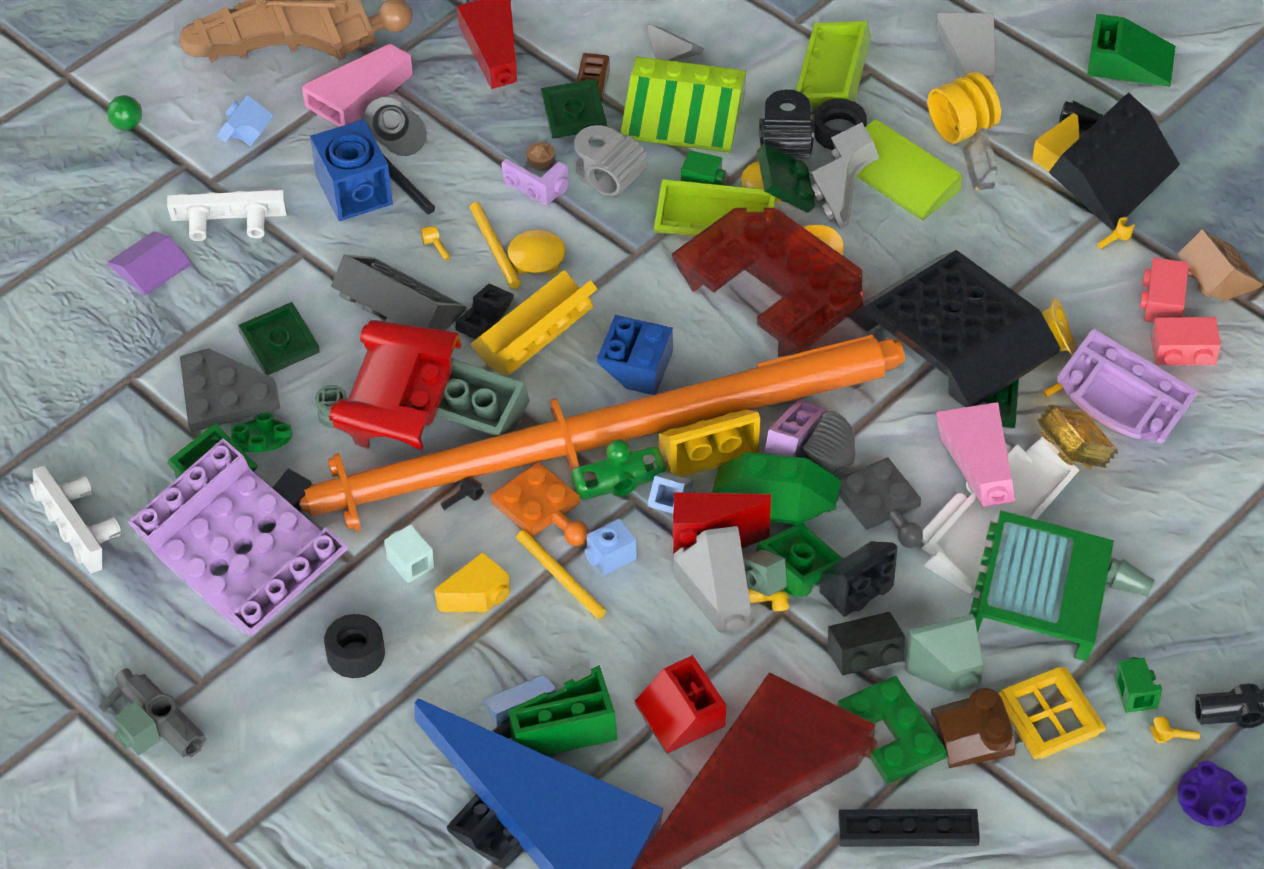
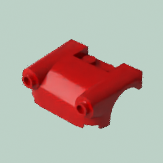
M371 320L361 330L360 341L364 343L367 352L348 400L340 399L337 403H333L329 419L333 421L334 428L348 433L355 444L366 449L370 447L369 439L387 437L402 441L415 449L423 450L424 446L421 435L425 425L430 426V423L432 424L452 373L453 361L451 355L454 348L460 349L462 346L457 332Z

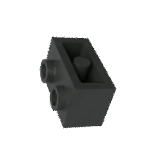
M891 612L828 626V652L842 676L904 661L905 635Z

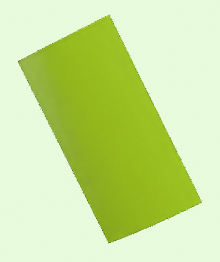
M867 21L814 23L796 91L803 93L809 99L811 108L817 109L819 105L832 99H847L855 102L871 40Z
M874 119L865 127L874 142L879 159L863 168L857 175V178L922 221L960 192L962 174L877 119Z
M662 179L654 232L769 244L777 198L764 192L763 189Z

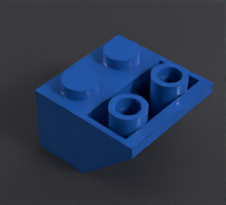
M615 315L597 357V363L626 389L655 395L673 353V327Z

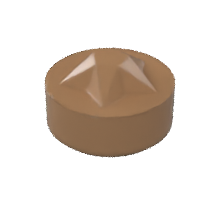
M544 142L532 144L527 149L528 164L535 169L551 167L555 162L553 146Z

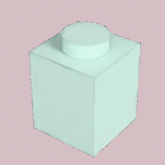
M412 525L395 531L384 540L387 560L408 584L435 568L432 548Z

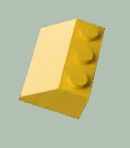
M746 409L659 433V451L667 472L686 477L718 468L744 452L759 453L760 415L758 412Z

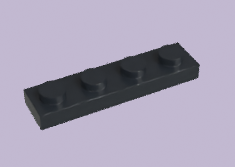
M842 809L838 812L840 847L979 846L980 842L977 809Z

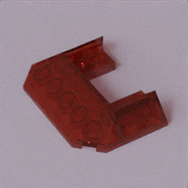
M734 208L672 253L674 262L692 292H695L703 285L712 292H716L742 271L746 270L782 297L780 300L757 316V325L778 340V357L803 352L863 305L862 269L777 208H764V212H747V208Z

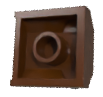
M980 688L975 690L967 699L931 709V716H934L943 746L947 751L949 768L1015 755L1016 747L1012 725L1003 700L996 691L989 688Z

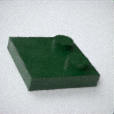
M596 79L541 88V96L552 139L577 135L582 129L589 126H607Z
M763 144L757 150L764 192L809 213L816 206L808 166L801 160H796Z
M293 302L238 325L239 333L261 370L266 375H270L320 353L318 343Z

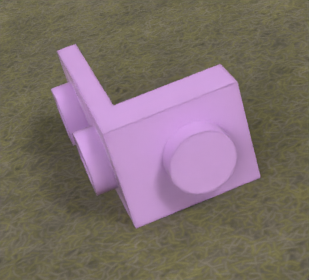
M508 159L502 162L503 181L509 187L516 188L528 195L532 200H537L546 206L559 195L564 194L569 187L568 166L561 162H557L541 178Z

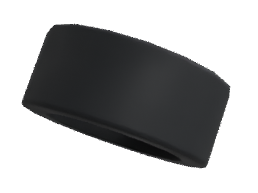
M832 99L825 101L814 112V119L816 120L814 137L820 145L830 150L835 149L831 137L843 131L824 125L826 122L844 119L852 122L854 125L862 122L864 127L867 126V114L863 107L851 100Z

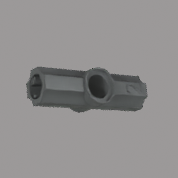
M135 674L126 681L125 686L121 689L123 697L130 704L135 701L155 721L160 737H163L183 758L186 756L193 757L201 751V747L206 742L205 735L177 707L176 701L172 696L164 694L145 674Z

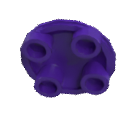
M1203 761L1199 763L1198 767L1191 768L1182 776L1177 787L1178 801L1183 811L1194 821L1205 826L1221 827L1232 824L1242 815L1246 805V785L1231 772L1216 766L1211 761Z

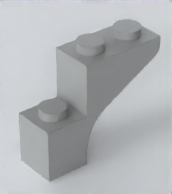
M862 122L831 137L835 149L831 150L834 161L811 172L815 181L811 185L818 201L824 200L825 203L822 204V208L828 220L834 218L839 228L849 223L854 181L857 175L867 165L879 159L874 142Z

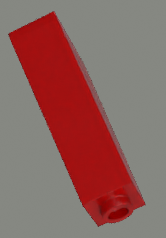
M477 0L457 6L459 27L490 88L494 89L517 82L511 0Z

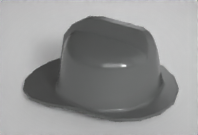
M380 97L374 99L367 106L364 112V119L373 137L389 151L399 156H410L422 149L427 134L424 122L402 102L392 97Z

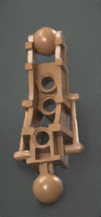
M246 0L237 4L232 9L225 7L220 9L219 12L193 20V23H189L182 29L179 43L181 49L186 54L193 57H209L211 63L217 61L218 56H239L242 59L248 56L247 52L278 45H288L291 52L298 50V46L313 48L325 52L340 61L347 58V53L370 44L372 46L376 45L374 32L384 28L393 33L402 32L409 27L413 13L409 4L404 0H386L381 4L379 12L370 17H367L360 0Z

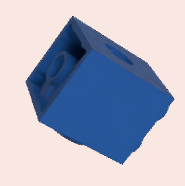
M365 119L310 136L316 177L338 221L393 205L388 163Z

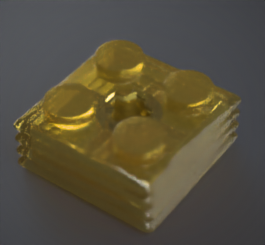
M1048 405L1049 409H1045V414H1041V419H1037V422L1043 429L1041 431L1043 438L1055 444L1060 450L1058 453L1059 457L1069 465L1080 463L1088 469H1091L1093 466L1107 468L1106 463H1110V459H1114V454H1118V449L1091 417L1084 411Z

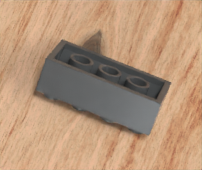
M344 254L331 284L332 288L340 292L339 296L354 303L358 301L363 304L362 309L374 315H379L380 313L387 317L386 322L446 331L465 312L467 307L375 257Z

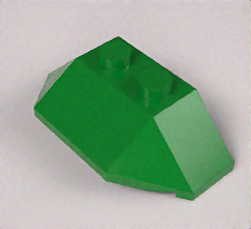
M744 452L718 467L712 493L771 494L770 522L798 525L816 518L826 511L836 510L842 482L839 478L808 458Z

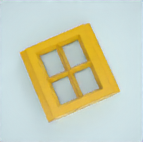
M1066 666L1062 668L1057 667L1009 686L998 693L1003 700L1010 723L1034 760L1044 758L1096 737L1106 729ZM1055 683L1067 702L1050 708L1039 689ZM1033 692L1045 711L1028 717L1017 698ZM1071 708L1083 727L1067 733L1055 714ZM1049 716L1061 736L1044 742L1033 722Z

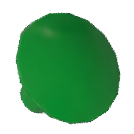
M270 413L258 414L255 420L244 424H236L230 428L231 439L245 452L261 453L273 451L289 443L292 438L291 425L274 420L273 415Z

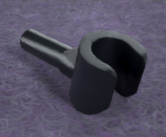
M466 478L462 482L460 490L440 504L442 509L446 510L466 496L474 501L480 499L484 494V490L481 488L482 484L474 478Z

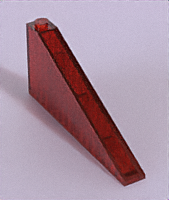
M769 672L632 869H681L855 770L864 757H871V752L877 746V740L874 739L876 725Z

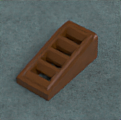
M583 53L577 82L596 79L601 102L610 73L609 56Z

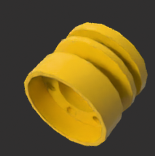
M977 71L965 74L963 77L955 79L954 82L945 83L934 88L928 94L927 106L932 123L939 135L951 144H957L972 137L975 133L992 128L1001 119V106L996 90L991 82L982 73Z

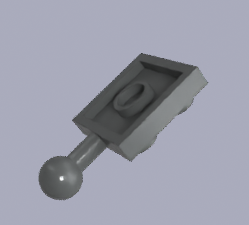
M888 457L839 478L842 482L839 496L866 530L891 520L898 529V540L903 546L914 548L921 543L923 539L921 527L916 523H908L902 515L920 507L921 497Z

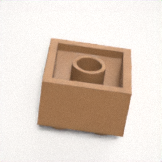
M1203 229L1177 254L1183 262H1189L1188 275L1199 281L1200 284L1197 287L1208 298L1214 296L1222 301H1226L1256 290L1263 285V282L1231 244Z

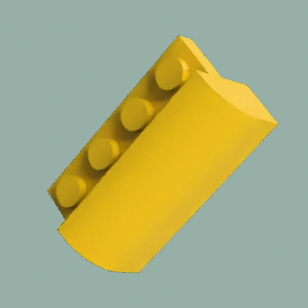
M563 270L470 345L488 366L501 375H510L594 307L591 304L593 300L589 296L597 291L598 288L591 280L579 288L566 270Z

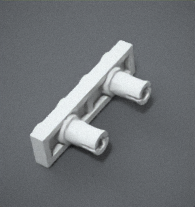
M267 189L264 191H236L231 193L208 192L206 194L190 195L181 193L167 196V207L171 221L189 220V238L193 241H203L206 239L208 219L247 218V235L251 238H261L264 236L265 217L287 216V205L283 190Z
M45 466L33 469V483L30 484V489L34 499L41 501L44 505L49 521H55L62 540L65 543H70L79 564L83 563L90 574L102 570V548L99 544L121 535L117 520L112 517L109 520L92 526L85 525L71 502L92 494L91 485L85 476L59 485Z

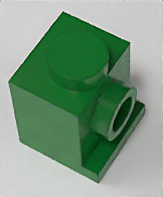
M1131 657L1124 661H1119L1115 683L1125 713L1157 709L1162 694L1161 684L1157 685L1155 673L1153 670L1148 669L1145 658Z

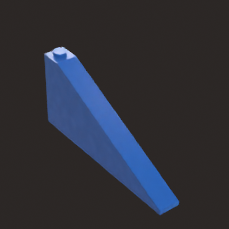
M417 698L414 703L415 722L487 807L496 813L498 820L513 837L519 840L520 846L540 869H638L661 826L662 807Z

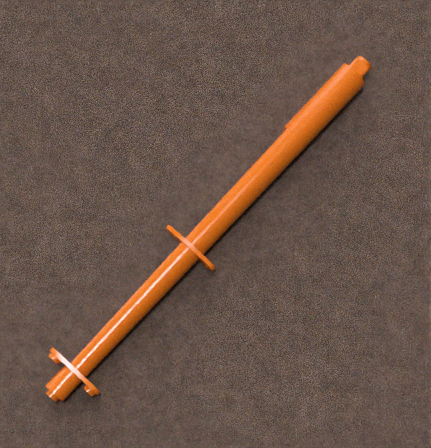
M872 334L757 363V368L567 418H564L559 403L555 398L549 401L554 421L346 476L340 453L333 454V458L328 459V464L332 477L338 476V478L315 483L309 488L304 489L305 496L300 500V505L303 513L309 511L310 517L347 508V511H343L347 530L354 529V531L361 530L355 507L357 505L562 456L566 457L572 472L579 467L576 453L607 446L615 439L627 441L664 432L672 428L695 424L701 420L717 418L731 412L746 409L754 410L884 378L886 370L898 368L899 364L905 362L903 347L899 340L893 341L892 338L877 342Z

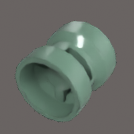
M328 385L316 393L315 399L319 421L328 428H334L333 421L329 419L331 406L340 399L347 398L345 391L341 387Z

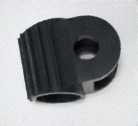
M785 89L769 95L765 102V118L759 119L760 146L766 144L792 158H810L814 143L816 120L811 119L810 101L803 93ZM789 103L793 104L796 108L791 111H785L780 106Z

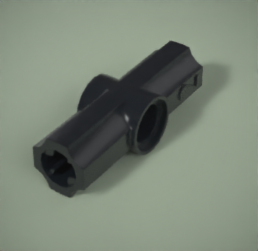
M1247 683L1236 686L1230 692L1196 694L1195 715L1197 722L1200 725L1237 722V725L1242 728L1260 726L1264 723V689L1260 690L1257 685Z

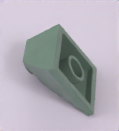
M973 614L909 630L905 663L907 673L948 691L970 689L981 683L984 662Z

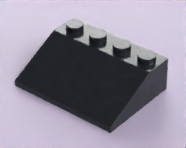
M1128 92L1060 156L1049 173L1113 231L1117 226L1118 220L1122 217H1128L1179 167L1180 163L1150 111Z

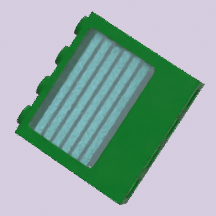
M1000 510L997 522L990 521L986 540L991 541L990 547H984L980 565L986 566L985 572L979 571L975 585V591H979L980 595L979 598H973L969 615L973 614L975 618L977 632L983 618L1076 642L1075 658L1088 661L1096 640L1114 540Z

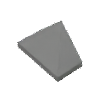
M648 24L646 28L656 59L674 61L699 55L704 51V48L661 27Z

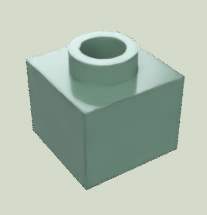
M763 549L743 558L749 589L769 597L787 587L785 558Z
M135 701L113 717L117 731L114 732L116 739L124 748L130 746L138 756L160 741L155 721Z

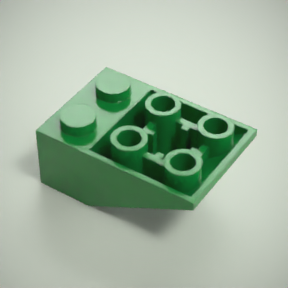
M1096 14L1087 76L1170 87L1176 46L1124 17Z

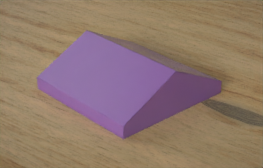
M155 231L108 261V265L144 296L191 265L190 260L170 236Z

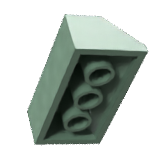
M452 359V373L436 416L494 436L506 434L517 427L530 401L525 383Z

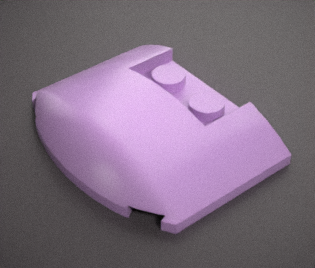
M1094 328L1057 377L1058 382L1062 384L1071 400L1099 424L1130 438L1161 443L1165 442L1199 392Z

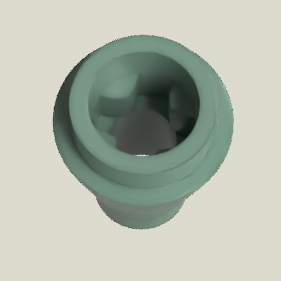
M1113 558L1108 569L1106 583L1110 584L1112 589L1148 597L1155 579L1147 576L1123 558L1121 561Z

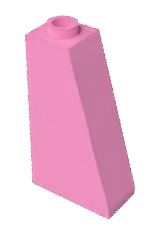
M388 44L322 75L302 86L305 107L339 127L357 122L364 116L367 106L374 99L389 96L413 76L411 55L405 50Z
M998 402L936 412L940 439L982 506L1015 502Z

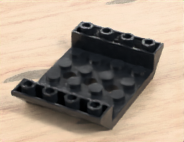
M958 250L936 257L847 312V316L867 332L880 324L948 376L949 395L964 407L981 404L1060 352V346L1041 311ZM947 311H949V312H958V313H956V314H949V313H947ZM926 325V326H929V327H933V326H936V327H934V328H925V327H923V326Z

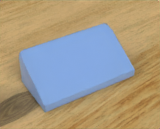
M543 675L483 700L494 723L498 727L509 718L508 710L544 692L550 695L557 690Z

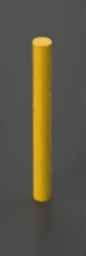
M473 202L469 208L511 289L518 288L521 282L479 202Z
M526 530L518 532L516 539L593 616L601 619L606 614V609Z

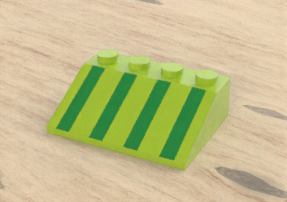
M636 56L630 76L620 133L623 136H631L636 141L731 153L745 98L746 70Z

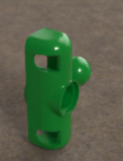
M615 439L607 446L606 455L608 458L574 469L571 473V483L575 492L582 500L612 493L614 496H625L634 491L637 485L653 481L655 475L666 472L658 447H649L631 452V448L626 441ZM645 455H652L655 461L645 465L643 457ZM591 471L596 475V479L585 482L583 474Z

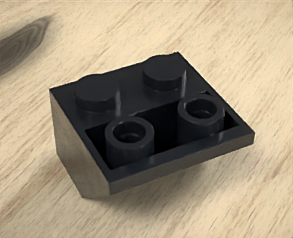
M870 541L823 571L820 575L819 592L843 617H846L853 611L862 610L870 600L878 595H884L892 589L895 580L898 546L893 542Z

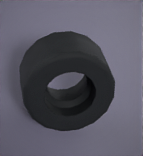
M361 614L344 615L336 619L326 630L324 644L327 662L332 670L340 676L352 679L365 677L375 672L382 665L385 657L382 629L369 616ZM353 642L366 644L358 650L344 649L346 645Z

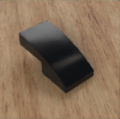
M489 283L473 297L472 307L456 320L455 330L477 339L502 318L513 301L514 294Z

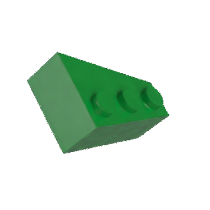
M600 665L592 668L590 675L576 682L573 678L564 682V688L550 695L544 692L508 710L512 740L546 756L617 740L615 711Z

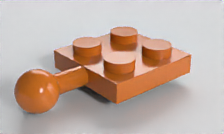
M539 462L490 495L492 504L521 529L526 530L532 537L554 523L564 531V538L568 544L581 546L587 542L588 527L580 521L572 522L565 516L567 512L580 504L579 495Z

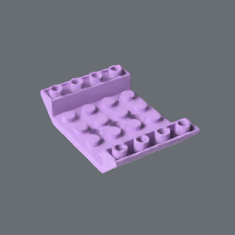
M225 439L220 440L128 521L129 525L158 559L238 632L249 636L257 633L349 549L328 528H324L321 531L249 468L244 456ZM269 523L276 524L275 529L270 533L261 532L264 525ZM242 545H252V549L248 553L243 555L237 554L238 549ZM225 565L229 567L225 574L221 576L213 575L215 569L219 566Z

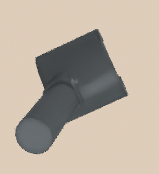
M125 668L115 676L118 687L98 706L103 712L122 696L121 689L125 686L126 681L133 676L130 669Z

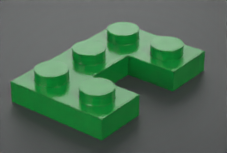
M893 676L838 700L837 708L853 733L883 720L895 738V741L879 747L870 753L871 761L886 784L946 759V749L897 676Z

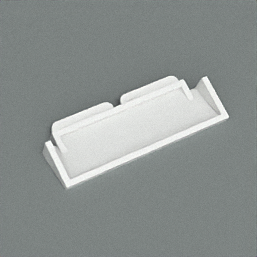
M1044 435L1030 446L1026 452L1017 444L1013 448L1006 444L1015 502L983 507L968 482H966V488L970 492L968 497L962 493H957L922 530V542L924 545L921 549L932 555L923 565L924 567L969 594L975 590L979 571L985 572L986 566L980 565L984 547H990L991 541L986 540L990 521L997 522L1000 510L1037 519L1080 471ZM1005 524L1003 527L995 566L1004 556L1010 524ZM1019 526L1016 528L1013 546L1018 540Z

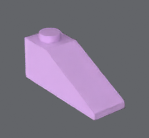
M798 399L769 429L764 454L803 458L804 450L802 448L810 436H812L815 428L820 423L823 413L827 409Z

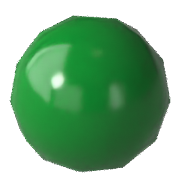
M128 95L115 97L109 103L107 110L109 122L120 130L133 129L140 123L143 114L141 104L134 97Z

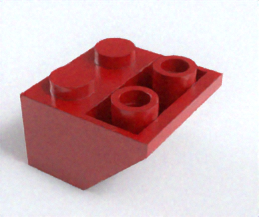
M693 655L663 668L634 700L635 706L666 754L726 726V703Z

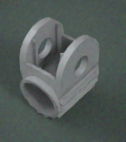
M594 125L586 127L575 137V151L580 156L576 162V174L582 182L593 187L601 194L614 197L620 195L649 165L647 163L649 158L645 154L646 151L643 150L642 146L634 138L628 135L623 136L607 126ZM596 139L605 142L601 147H592L589 143ZM594 169H601L603 171L595 172Z

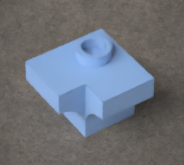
M246 95L241 103L235 100L225 114L229 118L216 136L224 142L231 138H237L251 147L274 115Z

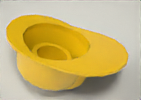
M1054 297L1051 307L1041 313L1060 346V352L1069 351L1073 356L1078 346L1070 331L1065 310L1058 298Z

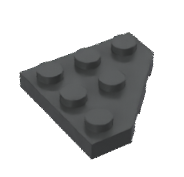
M209 348L180 356L187 421L191 432L209 428L215 423L220 425L280 409L277 384L273 377Z

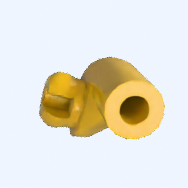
M748 588L750 603L772 601V609L775 612L789 609L788 598L790 597L785 590H780L768 597Z

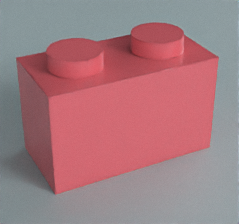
M1153 258L1151 269H1145L1142 286L1148 287L1147 291L1142 290L1140 308L1145 309L1144 321L1154 322L1155 318H1182L1189 262Z
M1216 317L1155 318L1151 336L1155 365H1216L1221 346Z

